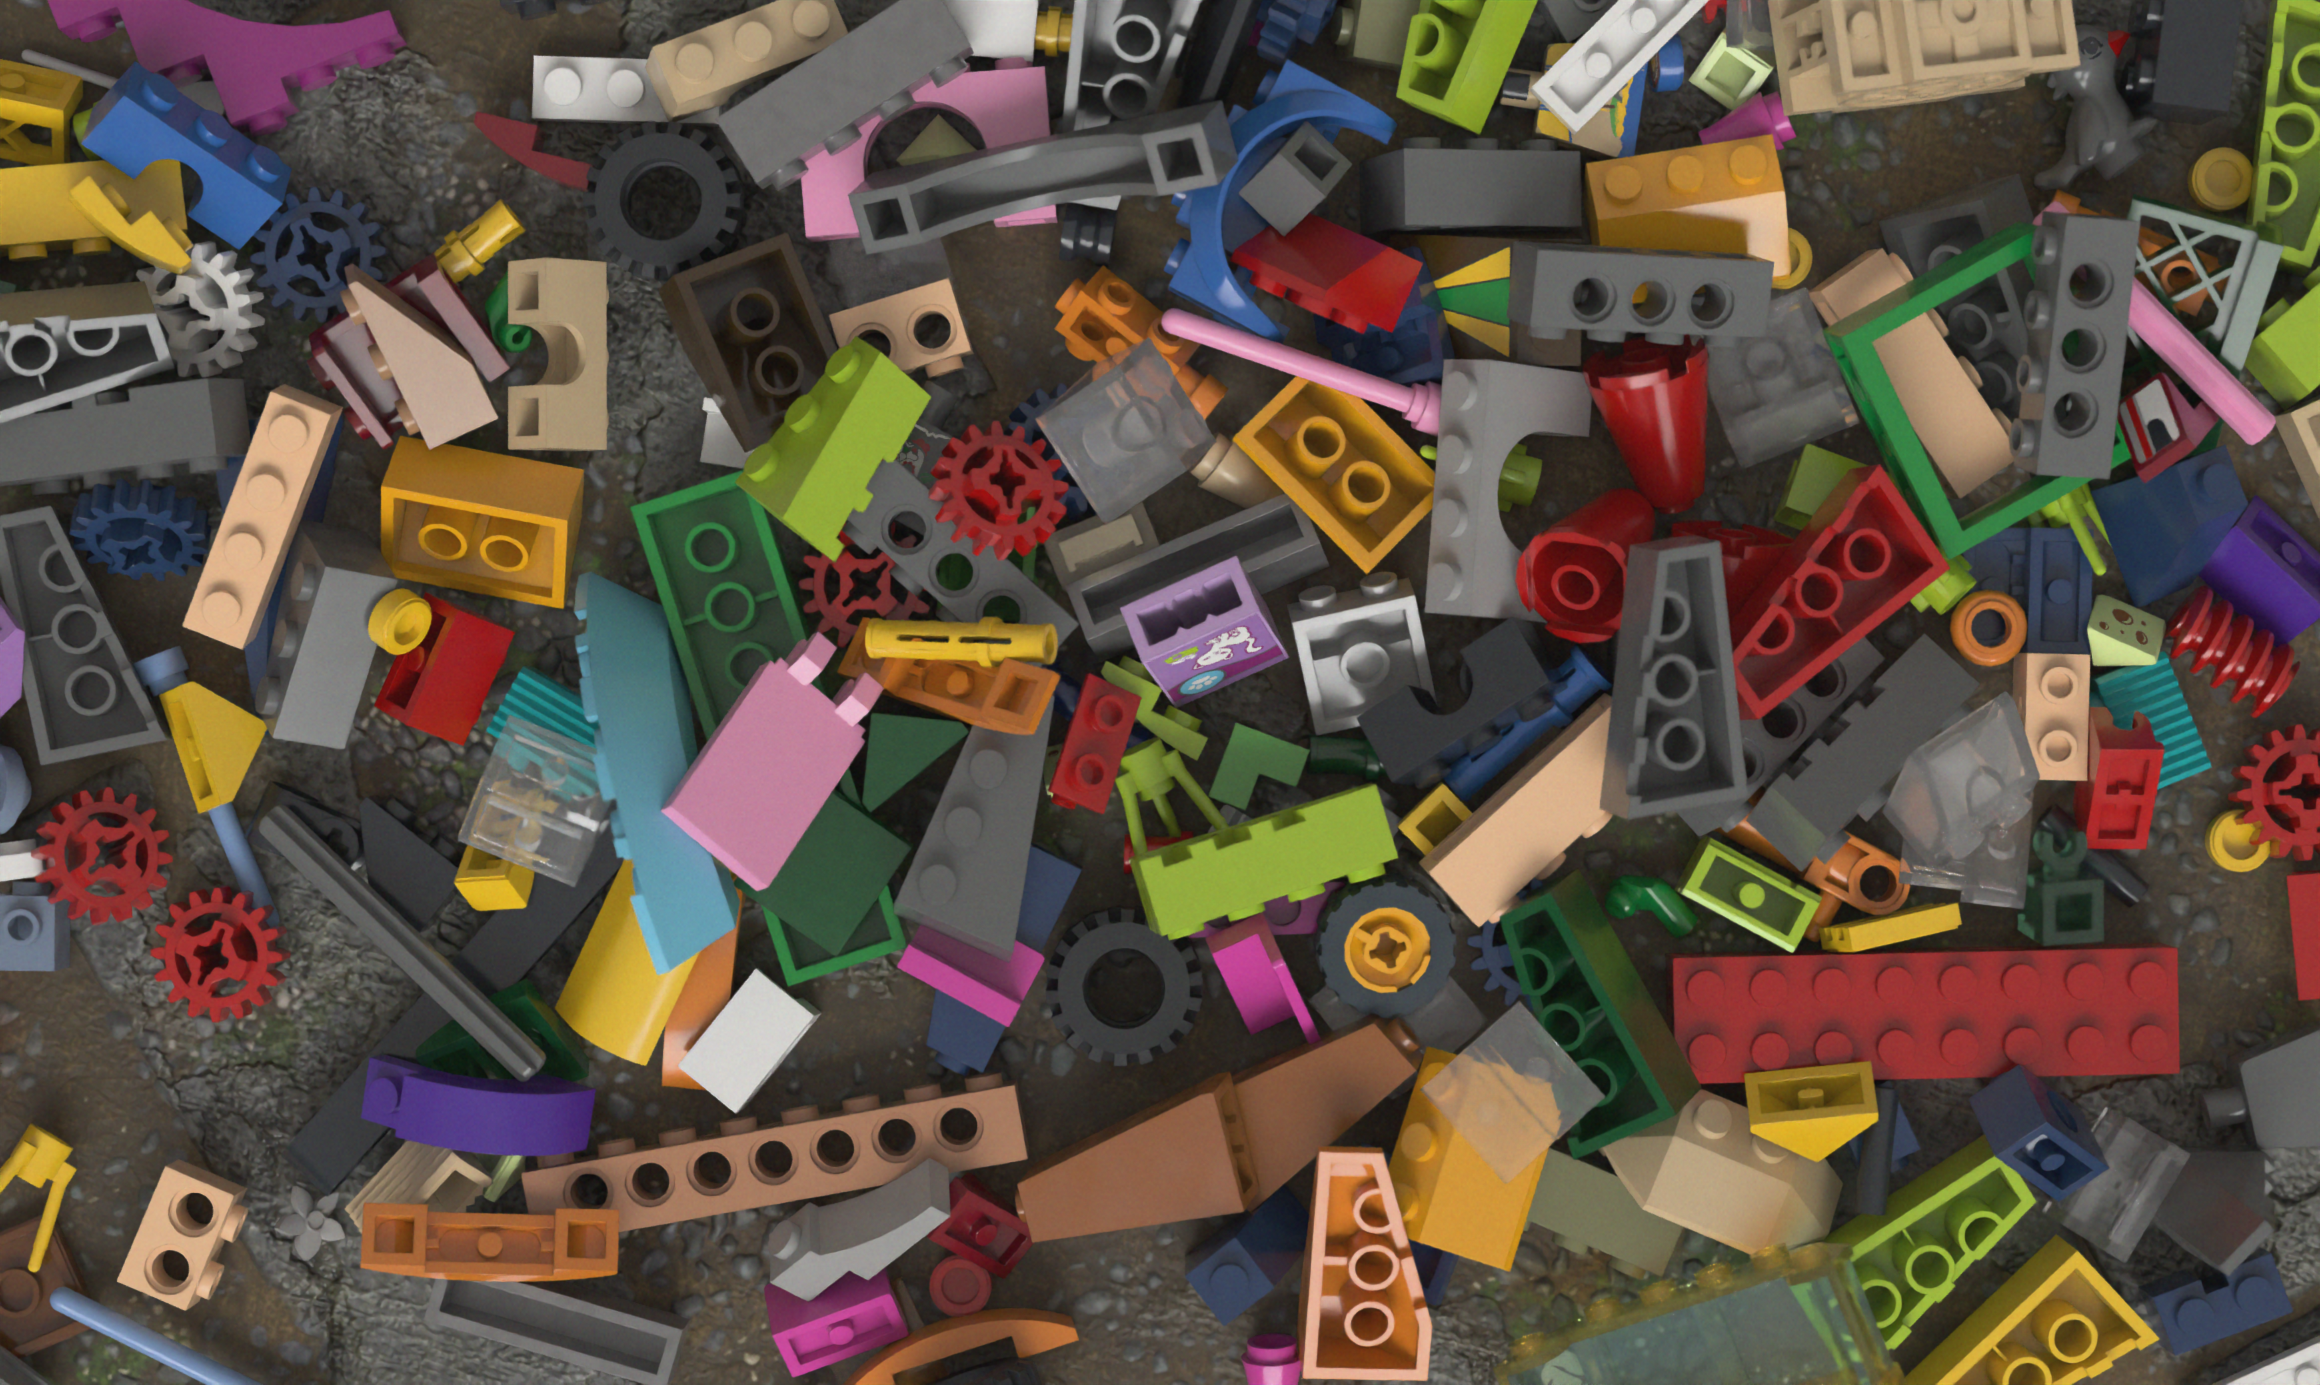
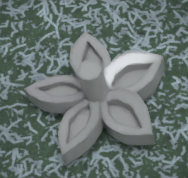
M299 1186L292 1187L291 1203L296 1214L282 1216L274 1229L285 1235H296L294 1238L295 1248L303 1260L309 1261L317 1253L321 1240L335 1241L345 1238L341 1225L334 1219L327 1218L336 1207L339 1192H333L329 1197L322 1194L313 1202L312 1197L306 1190Z

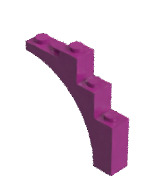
M48 0L58 29L71 40L80 38L82 42H93L115 33L117 31L116 23L123 21L139 64L152 73L166 77L177 89L202 78L201 70L209 67L230 124L241 134L250 131L254 137L267 135L282 129L288 124L287 116L300 112L291 90L292 88L300 86L302 91H311L324 87L337 79L336 71L359 63L361 69L379 66L396 56L394 49L407 45L399 21L390 10L342 23L286 26L241 20L195 5L188 0Z

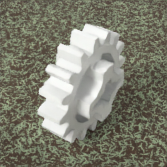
M212 241L197 243L186 252L192 263L191 269L183 275H177L156 266L140 269L136 273L138 279L146 283L174 365L178 363V374L181 377H188L200 372L204 378L222 373V367L228 369L239 366L243 363L240 352L255 349L258 345L255 338L248 333L249 328L262 326L265 323V318L252 313V304L264 299L263 292H249L246 283L251 280L255 273L251 268L236 271L233 267L236 263L237 253L231 250L216 255V244ZM176 277L175 287L170 289L169 286ZM221 329L225 330L219 342L209 349V344L217 342L218 332Z

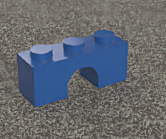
M136 61L92 109L81 142L82 145L133 179L147 165L161 159L178 160L192 167L200 178L197 180L187 215L238 250L283 204L292 170L271 149L258 146L230 127L229 123L220 114L204 109L179 92L169 79L160 74L150 72Z

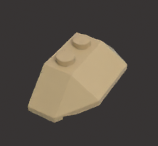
M1700 1089L1677 1115L1598 1149L1603 1157L1607 1156L1618 1178L1642 1210L1757 1258L1790 1250L1808 1242L1812 1244L1824 1240L1829 1234L1843 1182L1825 1158L1817 1163L1751 1133L1748 1108L1703 1089Z

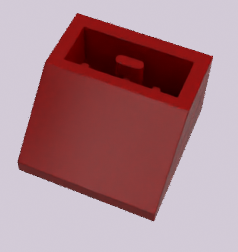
M1308 213L1285 236L1272 225L1268 226L1237 247L1230 259L1231 262L1253 271L1248 283L1281 298L1285 294L1284 299L1362 334L1365 333L1369 323L1391 333L1393 332L1423 263L1311 213Z

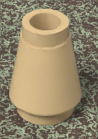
M1216 432L1208 440L1189 469V472L1199 479L1198 487L1245 509L1282 495L1284 492L1232 440L1234 436L1228 439L1220 432Z

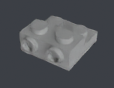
M1393 572L1373 573L1361 579V588L1337 594L1332 586H1315L1302 591L1299 594V602L1287 605L1316 736L1360 726L1356 719L1358 716L1406 685L1429 690L1437 705L1416 597L1409 577L1397 580V575Z

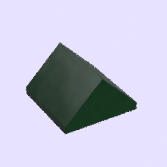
M884 711L872 713L862 803L870 812L881 807L966 738L972 729V725L951 718Z

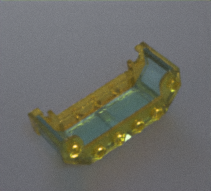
M1785 1242L1777 1243L1753 1253L1750 1256L1752 1262L1732 1268L1728 1260L1717 1262L1695 1272L1694 1277L1696 1280L1676 1286L1673 1278L1664 1279L1641 1289L1638 1292L1640 1298L1622 1304L1618 1296L1604 1298L1583 1309L1585 1316L1546 1335L1540 1331L1513 1341L1508 1345L1511 1353L1493 1368L1499 1385H1907L1899 1363H1893L1853 1267L1851 1258L1854 1256V1252L1850 1243L1826 1244L1825 1242H1819L1788 1250Z

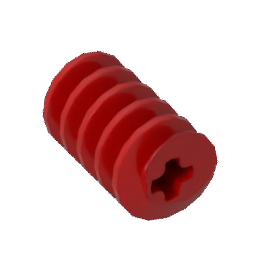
M2202 585L2194 589L2185 598L2166 623L2164 638L2168 635L2174 638L2168 657L2175 660L2188 650H2191L2194 656L2189 672L2194 675L2209 664L2215 669L2209 686L2216 689L2231 679L2235 684L2229 701L2235 704L2247 695L2252 694L2255 696V700L2249 715L2257 718L2283 695L2297 674L2301 662L2293 663L2295 652L2294 648L2289 644H2281L2272 649L2274 634L2271 631L2262 629L2251 635L2254 622L2250 616L2243 614L2231 621L2234 609L2233 604L2228 600H2221L2210 607L2213 591L2208 586Z

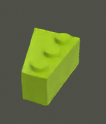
M855 336L848 345L841 347L831 356L825 367L824 375L810 392L792 403L786 412L785 422L766 444L757 447L749 455L744 465V471L735 483L785 526L835 562L844 547L836 539L853 508L858 512L866 510L874 496L866 489L867 484L882 459L886 462H894L931 396L882 352Z

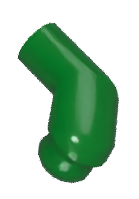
M507 269L486 299L485 313L494 343L503 351L520 353L530 346L533 340V333L530 326L508 324Z
M1624 874L1610 883V890L1604 896L1605 908L1612 916L1623 919L1633 916L1635 910L1651 911L1674 938L1686 934L1698 921L1697 916L1670 884L1662 878Z

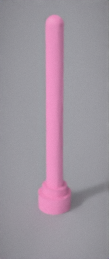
M1176 308L1167 310L1162 316V326L1168 333L1402 411V418L1411 421L1413 429L1438 436L1442 385L1428 381L1424 386L1413 383L1411 387H1407Z

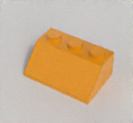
M1773 134L1586 163L1582 197L1592 245L1748 253L1774 262L1772 282L1791 279L1785 189ZM1645 282L1640 284L1634 291L1632 304L1645 302L1647 297V285ZM1704 285L1700 286L1694 294L1705 293Z
M1296 376L1232 439L1366 574L1433 508L1435 472L1360 397Z
M400 436L381 485V555L395 577L399 579L564 609L582 518L584 469L449 444H441L429 450L425 440Z
M1427 1046L1388 1167L1408 1239L1510 1272L1561 1111L1557 1108L1550 1084Z

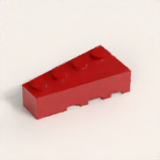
M1880 464L1853 468L1847 471L1777 564L1730 622L1729 629L1740 720H1759L1950 569Z

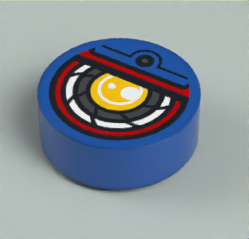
M1678 32L1648 61L1647 77L1653 92L1676 91L1682 84L1684 57Z

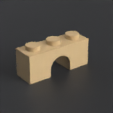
M778 0L652 47L645 69L668 122H678L726 104L732 94L755 81L777 74L783 76L847 35L848 31L834 0Z
M559 258L508 261V324L527 325L537 330L547 345L549 357L547 370L537 384L508 387V449L566 452L607 450V429L609 425L607 410V366L609 362L607 348V303L609 299L607 262Z

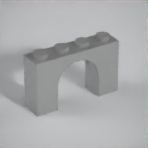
M1444 360L1425 613L1507 620L1514 617L1523 621L1548 623L1534 608L1529 613L1521 602L1515 579L1518 559L1523 553L1511 543L1503 529L1498 510V483L1503 464L1509 452L1523 437L1529 434L1589 437L1592 395L1585 383L1583 373L1494 360Z

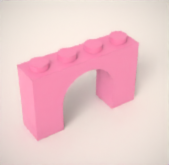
M1024 57L996 60L995 70L971 72L970 63H967L969 68L946 85L937 88L934 82L931 81L913 92L911 95L916 102L893 119L883 122L880 115L859 127L858 130L862 137L847 149L834 156H830L825 149L804 162L809 169L801 177L806 237L810 242L861 238L848 195L868 177L870 152L879 134L890 122L905 113L918 109L933 108L957 114L968 121L979 132L987 149L1051 136L1045 66L1033 67L1032 62L1025 61ZM1057 204L994 219V224L996 227L1058 223Z

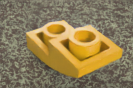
M88 176L69 190L70 201L85 218L126 251L145 262L177 275H183L191 269L192 260L186 252L193 245L171 217L160 222L150 210L130 226L124 218L130 215L132 211L110 183L107 182L99 188Z

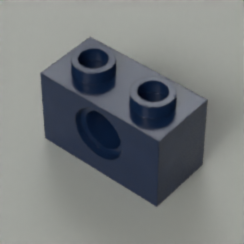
M2020 1064L2009 1072L1999 1074L1990 1081L1988 1086L1969 1098L1995 1157L2058 1202L2110 1168L2083 1111Z

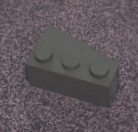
M1440 138L1403 139V149L1359 162L1360 229L1362 236H1380L1381 233L1392 230L1419 232H1561L1582 227L1580 151H1558L1557 140L1520 141V150H1500L1499 139L1462 140V149H1441Z

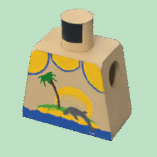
M1576 43L1549 44L1544 52L1541 72L1508 68L1502 83L1500 105L1535 110L1532 138L1536 140H1557L1558 147L1580 151V154L1600 161L1634 156L1648 62L1575 135L1530 89Z

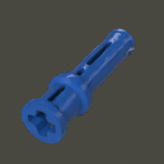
M1578 643L1570 648L1571 656L1558 667L1568 688L1553 697L1556 704L1551 710L1529 722H1522L1521 719L1515 721L1500 731L1503 739L1494 747L1474 756L1467 752L1449 766L1451 772L1444 780L1462 800L1469 802L1473 795L1554 725L1557 728H1561L1563 725L1567 727L1574 721L1572 713L1601 689L1607 692L1614 686L1606 671L1584 647Z

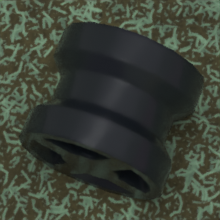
M1068 202L1063 224L1059 260L1073 262L1078 257L1091 259L1097 267L1104 265L1106 268H1109L1118 207L1117 210L1107 208L1096 210L1086 208L1084 204Z

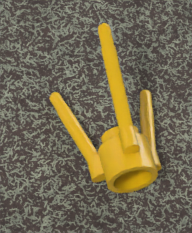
M32 1123L26 1129L9 1159L0 1168V1193L15 1175L38 1188H42L47 1179L53 1181L28 1263V1269L31 1272H37L41 1267L45 1251L47 1250L66 1186L77 1171V1168L66 1162L73 1147Z

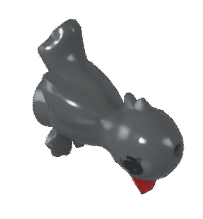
M2084 24L2075 26L2081 65L2069 70L2051 71L2047 81L2048 87L2055 88L2052 97L2054 101L2064 98L2068 93L2074 99L2066 126L2065 151L2057 164L2042 170L2033 177V187L2040 191H2056L2059 189L2066 192L2082 173L2094 167L2103 179L2109 182L2147 153V150L2138 139L2153 129L2157 118L2153 114H2148L2135 119L2130 106L2116 89L2115 83L2118 58L2131 33L2120 29L2106 32L2096 26Z

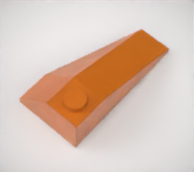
M1318 1146L1300 1284L1296 1336L1302 1378L1428 1381L1432 1322L1382 1148Z

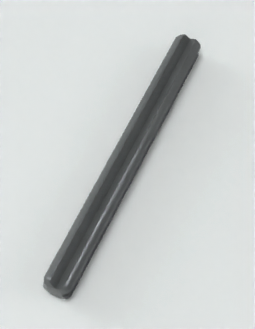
M277 805L263 817L259 826L260 833L516 1079L525 1082L541 1069L546 1060L545 1053L286 805Z

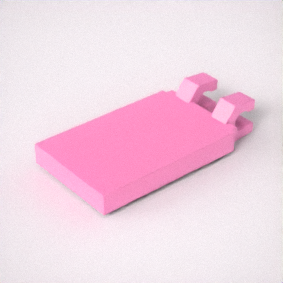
M819 632L812 634L808 641L805 639L798 641L785 661L779 658L775 664L769 661L758 668L661 809L675 824L756 891L767 888L865 743V740L861 738L865 729L858 722L871 710L884 689L866 672L860 674L856 681L852 679L845 681L832 701L814 687L810 682L823 671L837 649Z

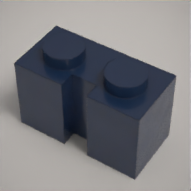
M2258 1246L2229 1276L2209 1265L2213 1275L2201 1280L2186 1270H2181L2139 1286L2138 1289L2154 1332L2160 1338L2158 1340L2159 1345L2174 1356L2292 1313L2291 1304L2270 1252Z

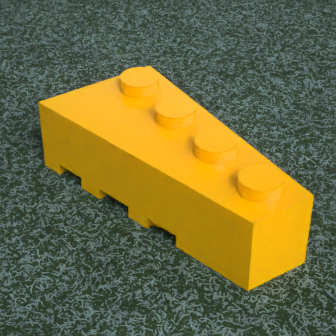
M173 159L154 161L147 165L135 179L106 160L0 169V257L9 256V261H32L47 258L48 251L73 249V255L75 256L99 255L112 252L111 244L116 243L85 218L69 198V190L88 176L99 188L108 182L120 194L132 211L130 215L124 218L130 226L151 210L160 222L171 217L186 235L187 221L180 161Z
M2056 1234L1897 1385H2072L2086 1376L2092 1379L2113 1366L2112 1361L2136 1347L2142 1350L2160 1338L2079 1251Z

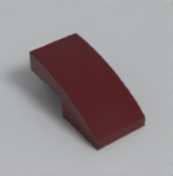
M476 111L474 124L505 153L532 171L554 182L588 193L591 182L586 179L590 166L596 168L594 165L542 153L546 132L536 125Z

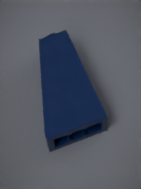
M1031 842L1015 939L1041 953L1083 867ZM936 989L927 1046L938 1051L934 1060L948 1069L968 1076L971 1067L983 1073L1005 1025Z

